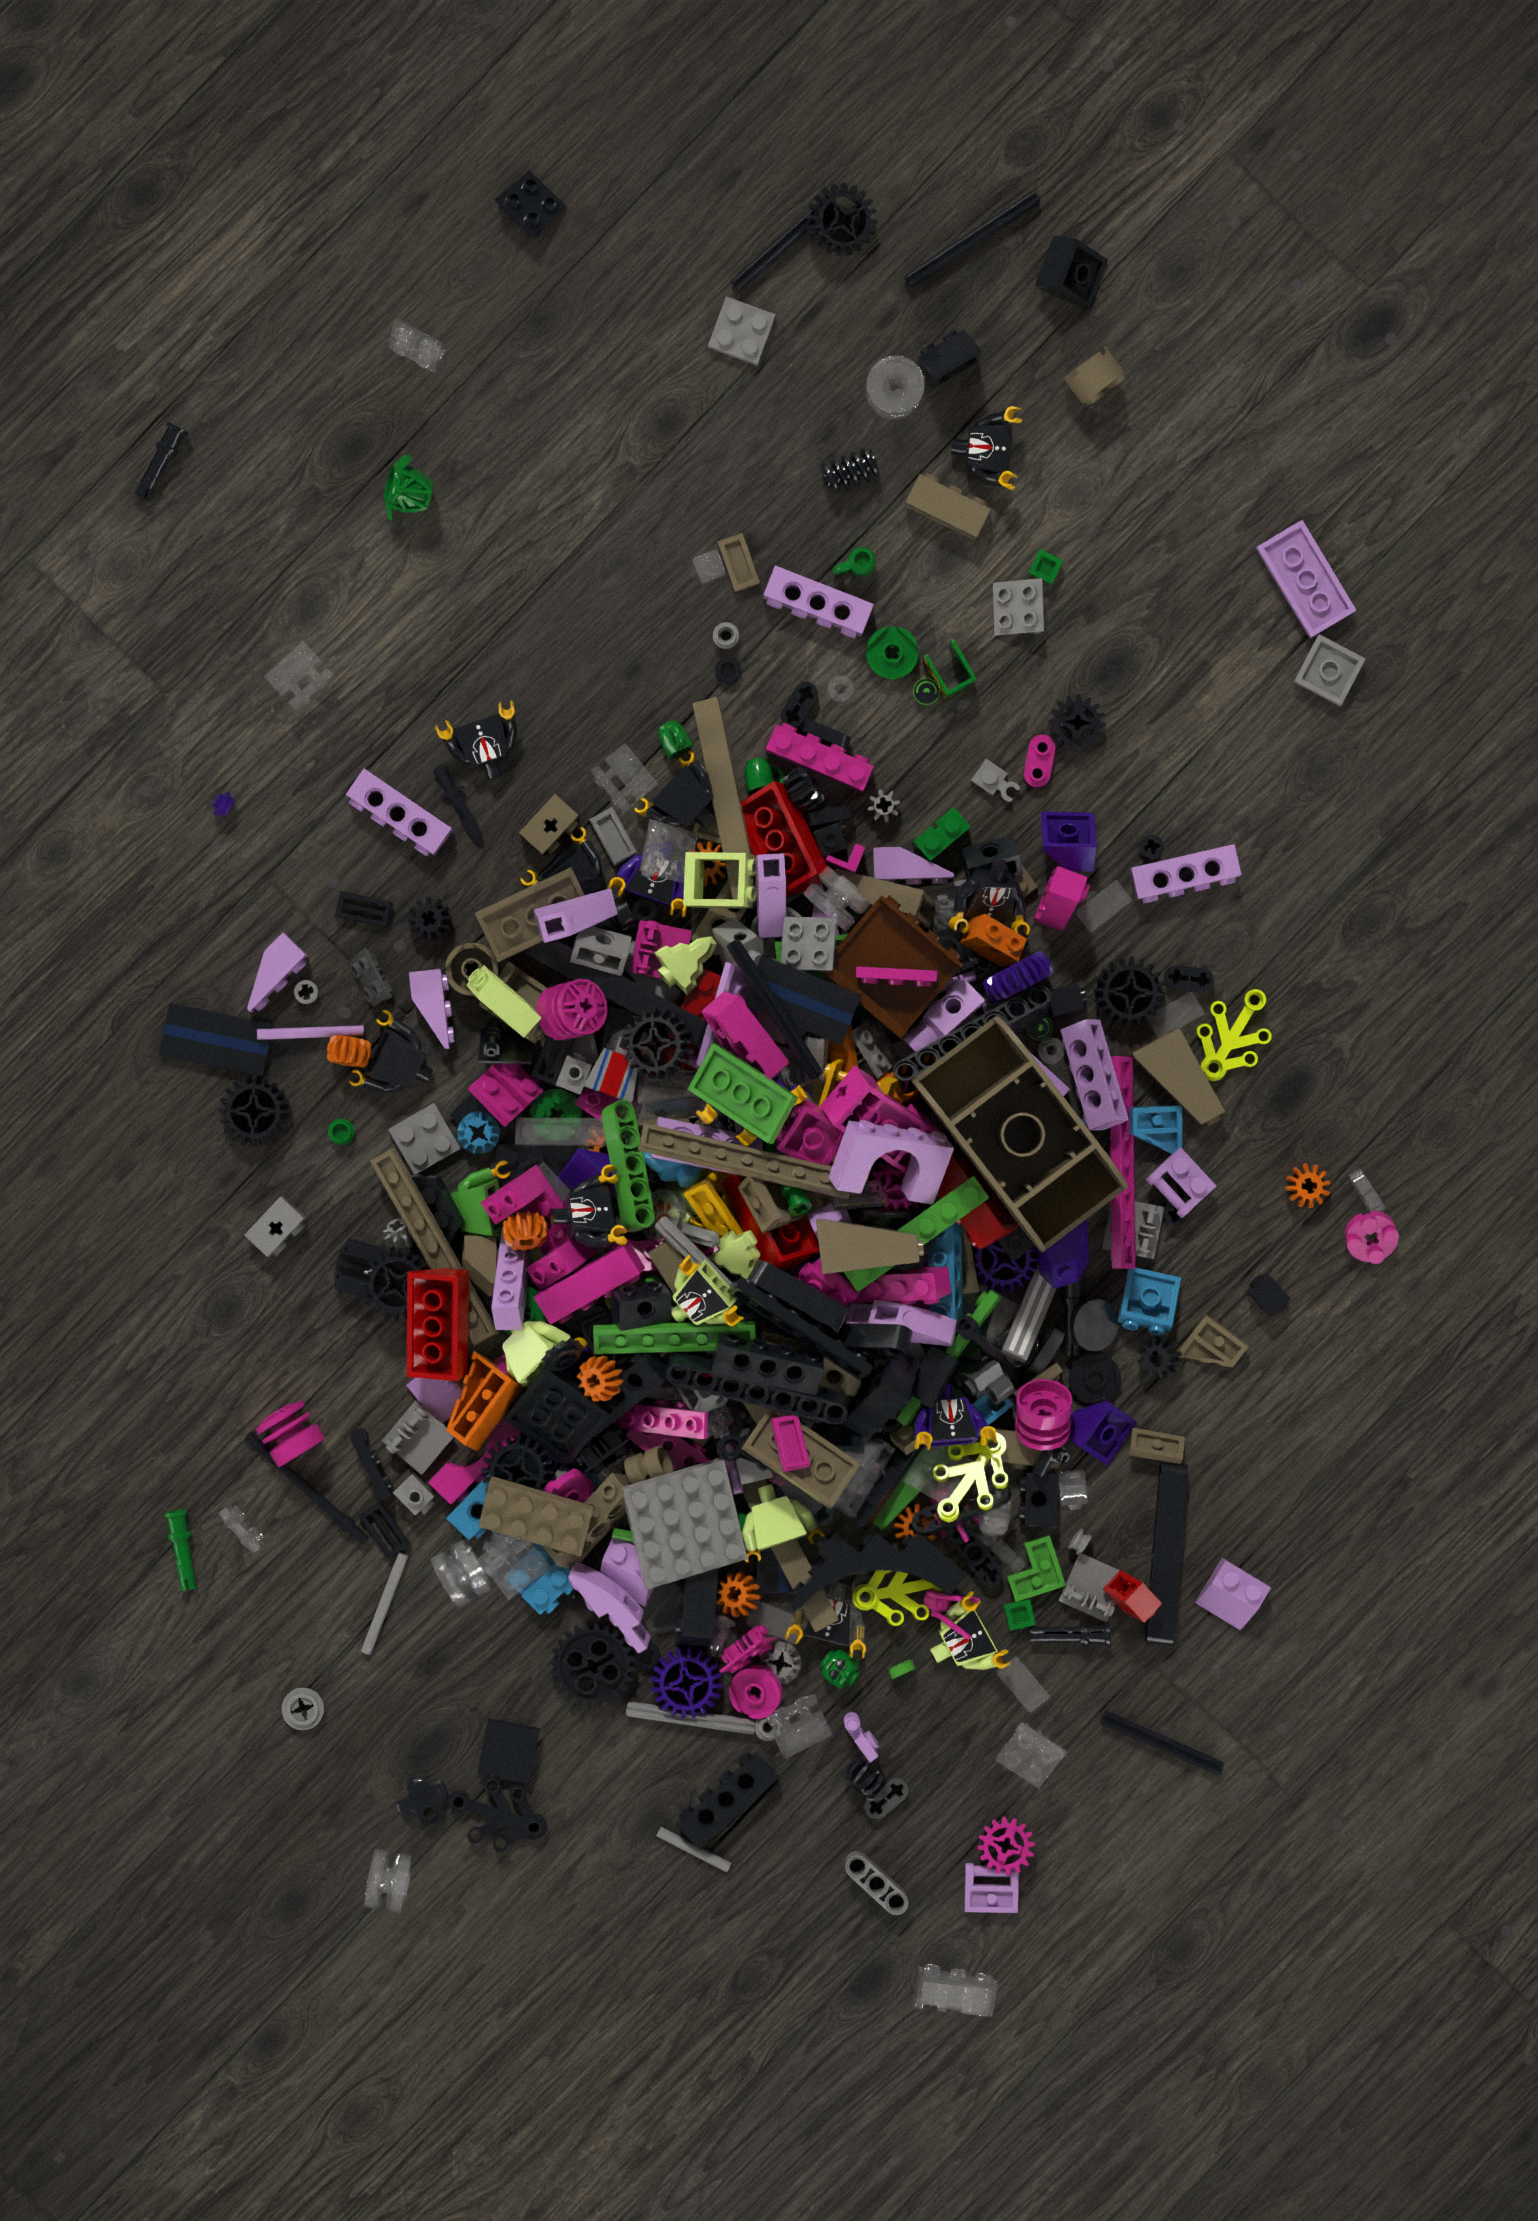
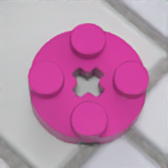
M1370 1211L1371 1214L1365 1215L1360 1213L1354 1216L1345 1228L1346 1246L1350 1254L1356 1259L1379 1264L1396 1248L1399 1239L1398 1231L1392 1218L1383 1212ZM1374 1232H1376L1377 1238L1372 1241H1367L1366 1235H1372Z
M571 1469L555 1481H550L546 1485L544 1492L564 1498L569 1496L571 1500L584 1503L594 1493V1484L578 1469Z
M766 1665L744 1667L738 1671L729 1687V1698L734 1708L740 1713L741 1711L753 1719H761L771 1715L782 1701L783 1690L781 1682L776 1674L773 1673V1670ZM753 1686L761 1690L760 1697L757 1698L756 1694L750 1693Z

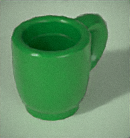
M858 547L852 550L846 562L834 566L832 573L839 576L850 572L856 577H867L875 570L876 556L869 548Z
M676 720L669 721L658 729L661 745L669 759L678 758L694 747L688 733Z
M766 758L750 759L746 761L744 770L746 791L748 794L753 795L773 782V771L777 774L780 783H783V778L788 774L781 767L770 765Z

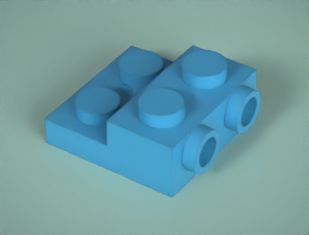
M1136 1267L1135 1269H1128L1117 1322L1123 1323V1327L1129 1330H1137L1138 1327L1148 1328V1332L1156 1336H1162L1164 1332L1169 1333L1173 1325L1181 1277Z
M535 1544L503 1576L540 1615L544 1611L549 1614L559 1604L556 1599L563 1592L568 1595L574 1589L568 1578L571 1568L558 1566L544 1549V1546Z

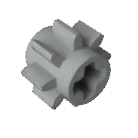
M880 789L878 792L879 797H869L870 801L874 802V804L867 808V811H874L876 813L875 821L881 816L884 817L887 823L890 813L894 816L898 815L897 811L893 808L900 804V801L892 800V791L887 796L883 795V791ZM881 799H884L885 803H890L891 805L887 808L886 813H883L882 809H877L876 807L880 804Z
M403 1219L392 1220L387 1225V1229L383 1230L387 1248L394 1246V1249L401 1248L402 1252L410 1249L413 1241H415Z

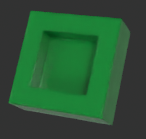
M1039 549L1028 575L1037 579L1043 578V582L1052 585L1063 560Z
M1030 1598L1004 1604L1010 1631L1036 1625Z

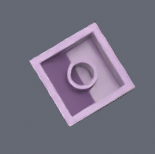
M612 1538L603 1557L600 1573L621 1586L638 1604L646 1607L654 1588L646 1589L644 1587L634 1543Z
M1221 1558L1195 1603L1241 1630L1257 1612L1271 1587L1226 1559Z

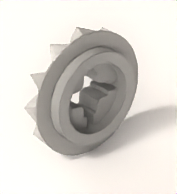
M771 1643L772 1648L760 1656L759 1666H769L781 1684H787L797 1677L801 1669L800 1654L789 1643ZM781 1652H784V1662L791 1666L782 1667L779 1674H777L776 1665L769 1662V1660H778Z
M308 1687L292 1690L286 1695L282 1703L284 1720L289 1726L297 1730H308L315 1727L324 1714V1701L318 1692ZM299 1698H301L305 1705H314L307 1710V1719L305 1715L303 1716L302 1712H292L299 1707Z

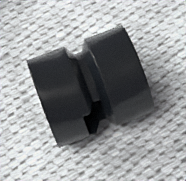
M624 895L614 899L617 915L596 924L598 928L616 933L619 929L622 932H626L637 927Z

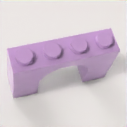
M860 1120L859 1122L849 1121L831 1168L829 1179L839 1191L861 1194L874 1162L887 1152L904 1150L910 1152V1163L900 1187L909 1201L934 1204L954 1147L946 1135L937 1131L926 1133L916 1128L900 1129L891 1124H884V1126L875 1125L866 1120Z

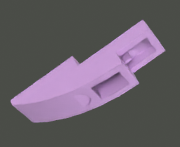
M874 1300L873 1305L851 1303L846 1323L904 1325L913 1332L912 1343L952 1346L957 1320L919 1307Z
M578 1562L573 1564L568 1578L571 1586L584 1597L587 1607L594 1611L598 1617L608 1613L612 1624L619 1627L624 1634L627 1644L631 1647L633 1646L638 1653L647 1649L651 1635L641 1623L644 1610L636 1600L604 1574Z

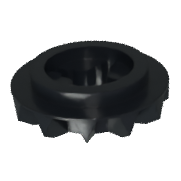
M572 1338L566 1342L561 1340L559 1344L553 1345L552 1349L545 1352L546 1355L542 1358L545 1369L548 1371H560L572 1366L582 1355L583 1346L579 1340H573Z

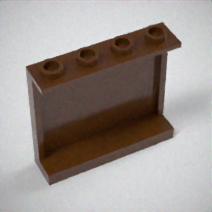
M881 895L834 950L833 971L821 972L835 984L862 994L859 1004L901 1039L956 972L963 967V964L960 962L962 956L951 947L948 950L943 948L939 944L942 939L931 930L927 933L919 927L922 922L909 912L906 916L899 910L901 904L893 897L888 895L885 898ZM856 966L937 971V982L931 981V987L915 986V980H904V985L888 984V979H878L877 984L861 983L862 978L856 977Z

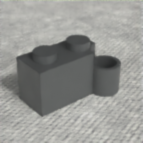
M982 1354L980 1361L961 1356L957 1358L959 1363L949 1380L956 1390L959 1389L966 1392L969 1396L976 1398L987 1393L990 1400L995 1404L1000 1403L1015 1392L1012 1382L1004 1375L999 1362Z

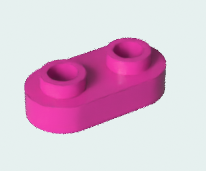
M1047 735L1035 736L1028 746L1023 776L1025 782L1034 788L1044 786L1049 781L1055 743ZM1044 743L1047 746V751L1044 753L1039 752L1037 749L1038 744ZM1033 770H1041L1042 777L1039 779L1034 778Z

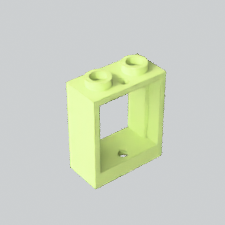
M685 852L683 905L692 908L753 909V902L756 900V888L753 886L754 876L756 875L755 855L748 853ZM704 860L739 861L738 900L703 899Z
M485 965L481 969H476L470 975L469 982L467 983L468 988L481 1002L522 1037H525L542 1018L527 1001Z

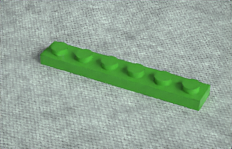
M972 1176L897 1231L917 1234V1240L923 1239L924 1245L986 1201L989 1196L976 1178ZM895 1265L844 1271L857 1292H859Z
M990 1290L989 1293L984 1291L975 1303L978 1308L972 1315L968 1313L966 1316L973 1317L981 1327L1002 1296L994 1290ZM959 1334L954 1336L952 1346H944L947 1349L945 1353L957 1359L970 1340L963 1339ZM913 1397L907 1407L902 1406L900 1408L899 1416L896 1420L902 1425L908 1426L924 1404L919 1399Z
M740 1321L733 1327L727 1323L710 1325L705 1322L699 1325L693 1322L661 1323L620 1331L616 1325H593L594 1354L714 1351L719 1332L724 1334L735 1333L742 1338L756 1339L755 1321Z

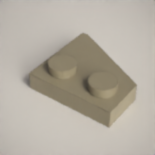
M1205 1314L1177 1352H1182V1356L1178 1358H1190L1199 1360V1362L1217 1363L1221 1366L1233 1368L1249 1345Z

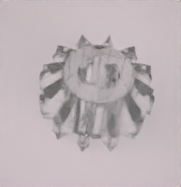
M995 1490V1494L992 1496L1000 1499L1002 1491ZM985 1498L986 1503L989 1504L990 1501L987 1498ZM1011 1499L1004 1506L979 1516V1528L982 1533L992 1536L1005 1534L1008 1530L1011 1515Z

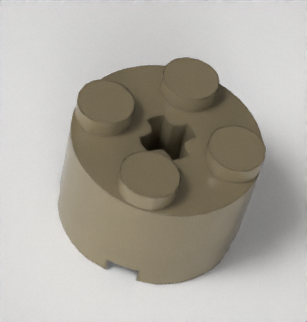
M1105 346L1063 379L1079 401L1089 406L1104 395L1102 389L1107 387L1110 390L1125 379L1123 376L1125 371Z
M465 943L457 946L446 960L445 971L449 984L459 993L471 997L476 996L467 986L469 970L466 967L468 964L475 965L477 963V969H481L485 965L497 977L500 974V965L494 953L479 943Z

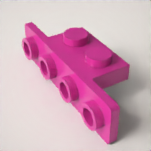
M659 1398L655 1399V1403L636 1404L619 1417V1428L624 1430L696 1439L707 1438L708 1413L689 1410L684 1401H676V1404H671V1399Z

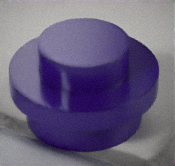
M227 791L224 795L218 794L211 805L215 808L213 814L216 816L219 814L223 817L227 814L235 801L230 796L231 793Z

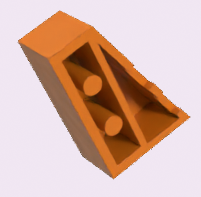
M474 1351L469 1374L465 1375L463 1381L465 1385L461 1397L456 1401L446 1431L465 1446L478 1452L524 1387L488 1358Z

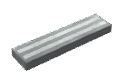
M1039 1261L1036 1265L1037 1270L1031 1277L1032 1279L1029 1282L1001 1350V1353L1023 1363L1028 1359L1056 1291V1288L1053 1289L1040 1275Z

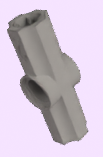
M808 1033L804 1035V1042L823 1070V1073L816 1079L811 1080L801 1064H799L797 1080L808 1097L806 1100L819 1106L826 1082L823 1076L828 1065L829 1040Z

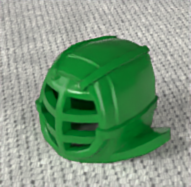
M404 455L393 464L387 478L384 491V505L389 521H393L392 509L402 513L427 510L433 495V481L423 472L414 468L413 465L408 464L412 459L410 455Z

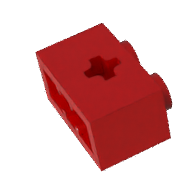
M1121 1570L1103 1588L1105 1593L1121 1610L1143 1623L1152 1618L1162 1604L1143 1582Z

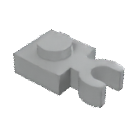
M985 759L971 779V782L991 796L998 790L1002 799L1006 802L1012 801V798L1006 794L1007 788L1012 787L1016 791L1020 789L1017 783L1006 782L1004 778L1008 773L988 759Z

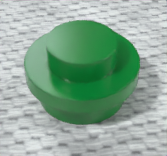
M336 1119L328 1128L330 1140L337 1145L348 1144L355 1134L354 1126L346 1119Z

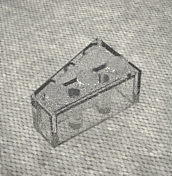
M674 1070V1077L669 1078L665 1074L664 1080H658L657 1076L650 1080L647 1078V1072L643 1076L638 1075L635 1094L637 1124H642L643 1120H658V1117L681 1116L682 1119L699 1117L696 1112L698 1110L700 1112L704 1111L707 1102L688 1090L697 1071L683 1070L682 1072H677Z
M873 1435L869 1439L864 1438L863 1453L843 1451L858 1461L860 1466L833 1507L854 1518L895 1449L883 1439Z
M925 1964V1967L918 1966L913 1993L915 2008L923 2009L925 2004L936 2006L938 2011L946 2012V2009L960 2011L961 2014L993 2016L998 1988L997 1981L992 1980L993 1976L978 1973L977 1977L966 1975L967 1972L961 1969H951V1972L942 1971L940 1966Z

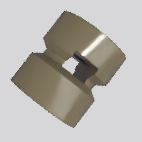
M661 1445L646 1450L644 1455L639 1453L628 1457L624 1462L625 1472L630 1484L674 1472L670 1455Z

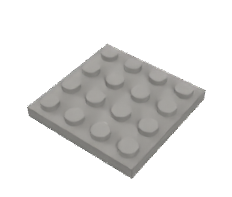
M722 1458L621 1487L638 1563L646 1589L747 1559L726 1464Z

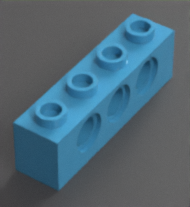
M955 1222L935 1236V1245L928 1252V1267L948 1266L951 1293L939 1298L940 1302L929 1304V1311L947 1316L958 1322L964 1316L961 1225Z
M511 1450L501 1461L515 1462L521 1450ZM528 1453L526 1459L527 1467L534 1471V1473L540 1474L537 1460ZM521 1458V1460H520V1463H519V1464H516V1465L519 1466L520 1468H522V1466H521L522 1461H523L522 1458ZM496 1468L497 1478L509 1481L507 1473ZM483 1480L446 1518L468 1540L473 1536L478 1539L487 1530L478 1527L480 1518L472 1514L473 1505L481 1504L484 1506L489 1483H483ZM521 1480L518 1484L523 1485L527 1480Z

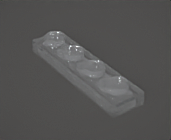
M516 1118L515 1144L517 1146H607L602 1118Z

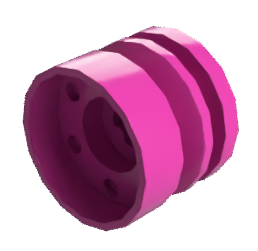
M576 979L552 986L544 990L538 998L536 1012L542 1017L538 1023L546 1035L555 1040H569L594 1033L602 1027L607 1016V1001L603 991L595 983L587 979Z
M1048 1379L1034 1380L1023 1385L1016 1395V1437L1025 1446L1036 1450H1052L1061 1447L1068 1441L1071 1434L1072 1395L1070 1391L1061 1383Z
M303 1400L287 1404L267 1416L259 1427L255 1429L258 1435L267 1429L270 1430L271 1435L262 1440L263 1444L274 1440L278 1443L270 1451V1455L278 1468L326 1438L317 1423L308 1427L304 1426L303 1422L310 1417V1411L300 1417L297 1415L296 1411L305 1406Z

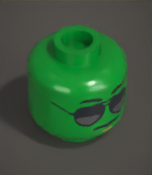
M838 1649L835 1652L831 1650L820 1664L822 1677L838 1689H842L847 1685L852 1687L860 1676V1673L857 1672L859 1662L854 1657L851 1658L842 1649Z

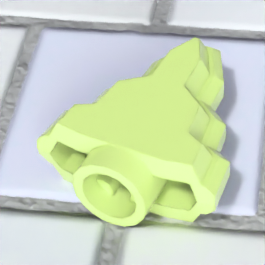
M712 936L696 939L689 945L679 943L672 948L664 946L654 953L662 966L657 970L658 974L670 988L676 984L688 995L697 986L696 979L703 973V963L712 956L717 943Z
M751 1230L743 1232L738 1236L734 1231H730L720 1238V1243L716 1244L719 1249L709 1259L718 1268H724L731 1275L747 1279L754 1265L760 1259L761 1254L755 1246L757 1239Z

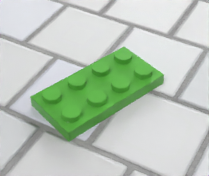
M712 1043L688 1087L689 1091L770 1144L774 1143L798 1099V1096L716 1043Z

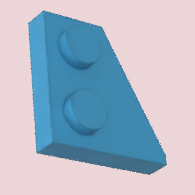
M1182 1106L1129 1107V1134L1173 1154L1179 1147L1182 1148Z

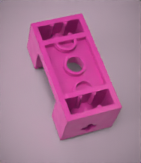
M855 1065L820 1105L832 1124L844 1133L849 1121L859 1122L860 1120H866L881 1126L893 1124L900 1129L916 1128L926 1133L940 1132L927 1114L912 1104L906 1108L883 1092L873 1077ZM894 1150L880 1156L906 1174L910 1163V1152Z
M537 1164L480 1202L495 1224L514 1212L517 1215V1212L525 1213L526 1211H529V1213L538 1212L540 1216L547 1217L550 1220L551 1209L563 1208V1202ZM547 1223V1241L543 1243L542 1247H539L544 1255L526 1268L540 1291L569 1274L597 1253L595 1249H591L575 1239L568 1238L565 1224L549 1225Z

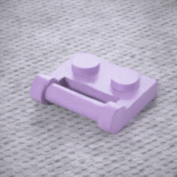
M1181 1147L1146 1178V1181L1150 1185L1154 1184L1177 1209L1176 1213L1181 1218L1187 1215L1193 1207L1216 1187L1212 1180ZM1165 1172L1190 1197L1186 1203L1161 1177Z
M965 1863V1912L1018 1913L1019 1873L1014 1868L1011 1869L1010 1876H1007L1005 1869H1002L1000 1874H996V1866L988 1869L987 1866H974L973 1863ZM974 1876L1010 1877V1884L973 1883Z

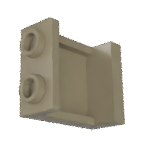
M509 961L498 976L536 1011L539 996L548 988ZM483 1002L479 1003V1006L507 1024ZM537 1022L525 1038L536 1044L546 1033Z
M747 1176L738 1186L762 1233L808 1218V1213L823 1206L819 1193L803 1189L806 1198L811 1201L812 1207L805 1214L792 1216L788 1211L789 1204L787 1199L780 1192L781 1184Z

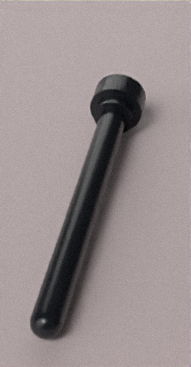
M963 1316L958 1320L956 1332L963 1339L973 1340L989 1357L999 1362L1001 1368L1018 1385L1023 1386L1026 1384L1027 1378L980 1333V1326L973 1317Z

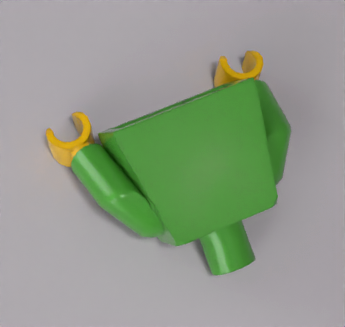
M507 1161L498 1162L494 1169L486 1168L471 1173L458 1184V1190L450 1194L465 1220L461 1231H465L467 1235L496 1237V1241H500L505 1219L495 1224L480 1202L499 1189L498 1180H493V1177L506 1178L509 1176L511 1171L502 1174L498 1170L499 1166L508 1164Z

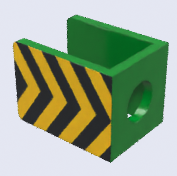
M954 639L950 641L949 646L968 677V680L954 688L947 689L928 654L923 656L926 667L934 681L938 684L945 699L972 685L977 680Z

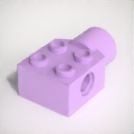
M965 979L959 983L956 982L948 988L946 995L942 999L935 1000L928 1006L923 1019L901 1038V1041L910 1053L913 1054L989 1012L986 1001Z

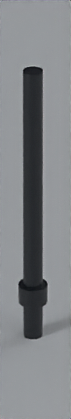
M250 1432L244 1439L339 1524L337 1527L344 1533L348 1532L362 1545L370 1538L354 1524L356 1521L349 1515L345 1516L287 1463L278 1468L270 1455L271 1449L266 1444H263L256 1435Z

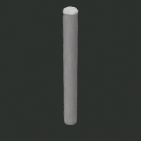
M399 1552L361 1649V1652L371 1655L408 1559V1555Z

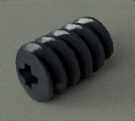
M861 448L860 457L855 452H851L850 461L844 455L841 456L840 465L833 459L830 461V469L825 463L821 464V471L829 492L830 488H833L837 493H840L841 484L849 490L851 480L859 486L861 476L867 482H870V473L880 478L878 465L871 449L870 453H868L866 449Z

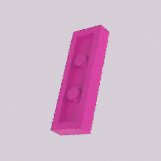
M856 966V977L862 978L861 983L877 984L878 979H888V984L904 985V980H915V986L931 987V981L937 982V971Z

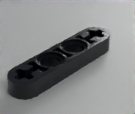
M995 1480L997 1483H1003L1001 1480ZM991 1481L987 1483L989 1493L994 1495L996 1487ZM1006 1486L1001 1489L1003 1492L1000 1499L992 1496L994 1503L989 1510H982L979 1507L975 1510H970L967 1508V1501L971 1497L979 1496L976 1487L969 1490L959 1503V1516L956 1520L952 1522L941 1520L938 1515L939 1503L915 1513L912 1518V1527L921 1536H931L1004 1506L1011 1499V1490ZM985 1498L981 1499V1504L987 1505ZM946 1505V1506H944L943 1510L946 1509L947 1507H952V1506H951V1505ZM934 1513H936L938 1519L940 1520V1524L933 1520L936 1519L933 1515ZM926 1518L928 1521H930L927 1523L928 1528L923 1529L922 1526H919L922 1524L921 1519Z

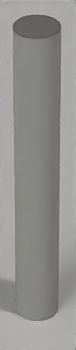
M660 1827L656 1835L725 1872L731 1866V1862L702 1847L698 1849L694 1843L663 1827Z

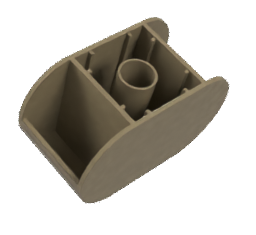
M998 1015L911 1080L915 1089L1014 1220L1042 1253L1128 1188L1124 1177L1027 1048Z

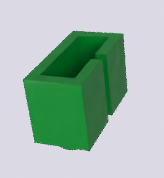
M955 807L951 808L935 822L936 829L930 826L912 842L926 860L931 862L970 829L971 826Z

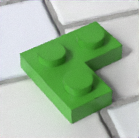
M1050 1535L1024 1542L1032 1568L1007 1576L1015 1602L1066 1586Z

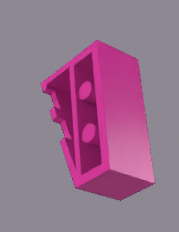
M1059 866L1053 869L1033 920L1063 931L1078 902L1080 903L1086 898L1090 885L1086 884L1088 877Z
M723 991L701 1011L723 1048L770 1079L790 1063L748 1009L745 1000L740 995Z

